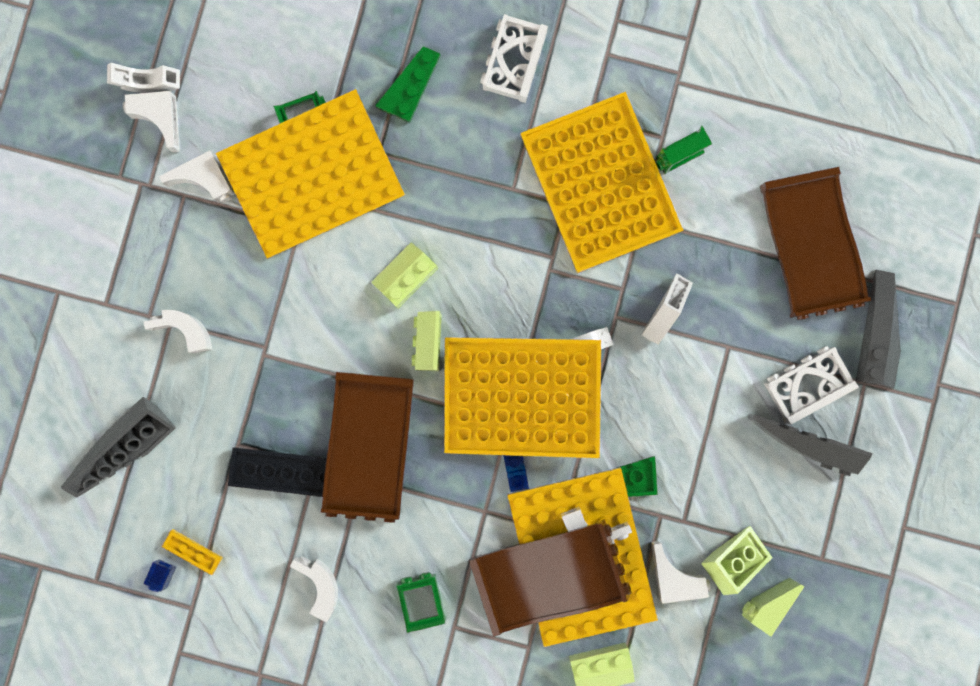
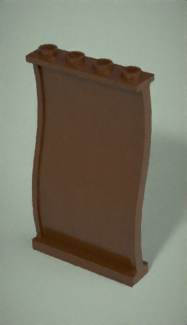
M840 167L764 182L760 186L772 239L786 284L791 314H789L790 318L797 317V320L809 318L808 314L815 313L816 316L828 314L827 310L834 309V312L846 310V306L852 305L854 309L865 306L864 302L871 301L867 293L859 251L843 201L839 178L841 174Z
M336 372L334 406L321 513H326L325 516L337 517V514H342L347 519H356L357 516H363L364 520L368 521L384 518V522L395 523V520L400 519L414 379Z
M605 519L564 533L517 544L484 555L474 556L469 560L493 637L530 624L576 615L629 600L630 594H632L631 587L628 582H625L623 576L625 575V569L623 564L618 561V548L612 542V530L610 525L606 524Z

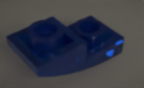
M503 455L510 492L529 489L523 456Z

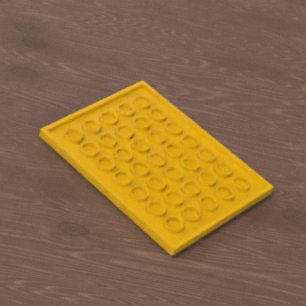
M356 89L216 153L267 259L405 196Z
M626 92L520 133L577 274L684 231Z
M445 337L444 453L600 458L601 340Z
M621 467L507 494L519 544L567 532L568 530L561 513L577 507L580 508L588 525L605 519L606 524H609L611 528L627 522L632 531L625 539H614L619 555H617L618 561L623 564L625 569V575H623L625 582L630 584L632 591L629 600L576 615L538 622L544 647L658 621Z

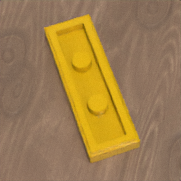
M174 529L170 531L162 545L164 549L210 575L214 574L223 558Z

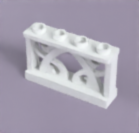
M504 14L503 20L499 19L496 30L499 33L497 37L493 38L491 45L493 52L492 55L487 57L486 66H488L486 73L483 72L480 83L483 84V90L494 92L526 103L547 35L548 26L534 24ZM511 26L516 27L520 32V37L516 38V33L513 30L512 36H507L506 30ZM523 29L537 33L538 35L524 36ZM503 39L506 43L500 47ZM523 44H526V47H531L532 50L528 53L525 52ZM519 46L521 55L529 61V64H519L510 71L503 55L510 49ZM497 59L499 67L494 68ZM518 70L524 71L523 76H519L518 73L516 77L514 76ZM497 73L500 75L497 81L502 80L504 76L507 80L501 85H495L491 78ZM511 82L521 91H515L506 87Z
M825 346L817 350V355L813 357L809 355L801 359V364L797 366L792 364L784 369V373L780 375L776 373L767 378L768 382L764 383V386L780 411L785 424L791 425L859 388L845 367L836 347L829 348ZM824 358H830L834 363L830 373L826 372L829 369V363L825 367L821 365V361ZM815 363V368L808 367L809 365ZM837 370L843 378L844 384L833 376ZM795 374L793 380H791L790 378H787V377H789V376ZM804 374L823 378L818 385L817 392L819 397L817 399L806 392L798 393ZM826 381H828L829 383H827L825 386L830 387V390L828 392H825L823 390V385L826 383ZM780 382L787 384L785 389H781L783 391H790V395L782 396L777 392V386ZM805 396L808 400L807 403L802 404V399H798V397ZM790 399L791 413L788 412L782 400Z

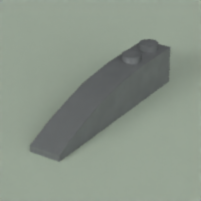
M875 270L870 294L871 301H869L855 381L894 389L901 353L895 273Z
M142 397L94 444L61 488L75 497L81 496L97 486L102 479L112 477L116 474L115 471L124 466L128 467L133 464V460L149 454L176 428L175 425L158 406Z
M749 414L748 419L779 443L798 454L821 463L820 467L832 470L833 467L840 469L839 473L846 476H851V474L858 475L873 454L829 438H818L816 434L810 432H800L798 428L780 425L779 422L754 414Z

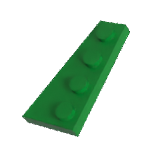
M423 46L375 107L410 123L440 59V53Z
M655 456L620 466L628 497L658 495Z

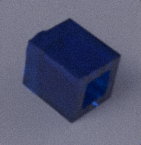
M160 559L154 561L143 584L149 586L148 589L154 592H161L167 589L176 566Z

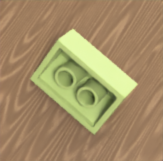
M411 242L371 283L399 309L438 270V267Z
M440 311L418 312L417 317H414V328H417V335L413 336V347H416V355H412V366H415L416 371H439L442 319Z
M626 643L569 656L576 686H619L635 682L633 666Z

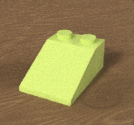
M748 526L713 551L701 564L722 594L731 595L738 594L772 559V556L753 529Z
M788 578L752 598L750 602L748 601L742 609V616L763 632L772 636L804 586Z

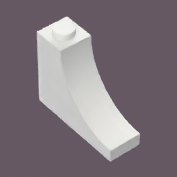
M171 91L125 95V101L123 102L124 112L132 119H143L156 124L163 133L166 148L171 152H180L176 96Z
M211 150L159 176L161 182L167 187L181 183L202 186L218 203H225L231 200V196L235 195L216 155Z
M676 273L662 301L647 323L642 336L659 345L681 314L693 282Z
M659 541L651 542L658 597L662 604L709 597L708 592L711 591V586L705 576L687 574L676 569L666 558L662 543Z

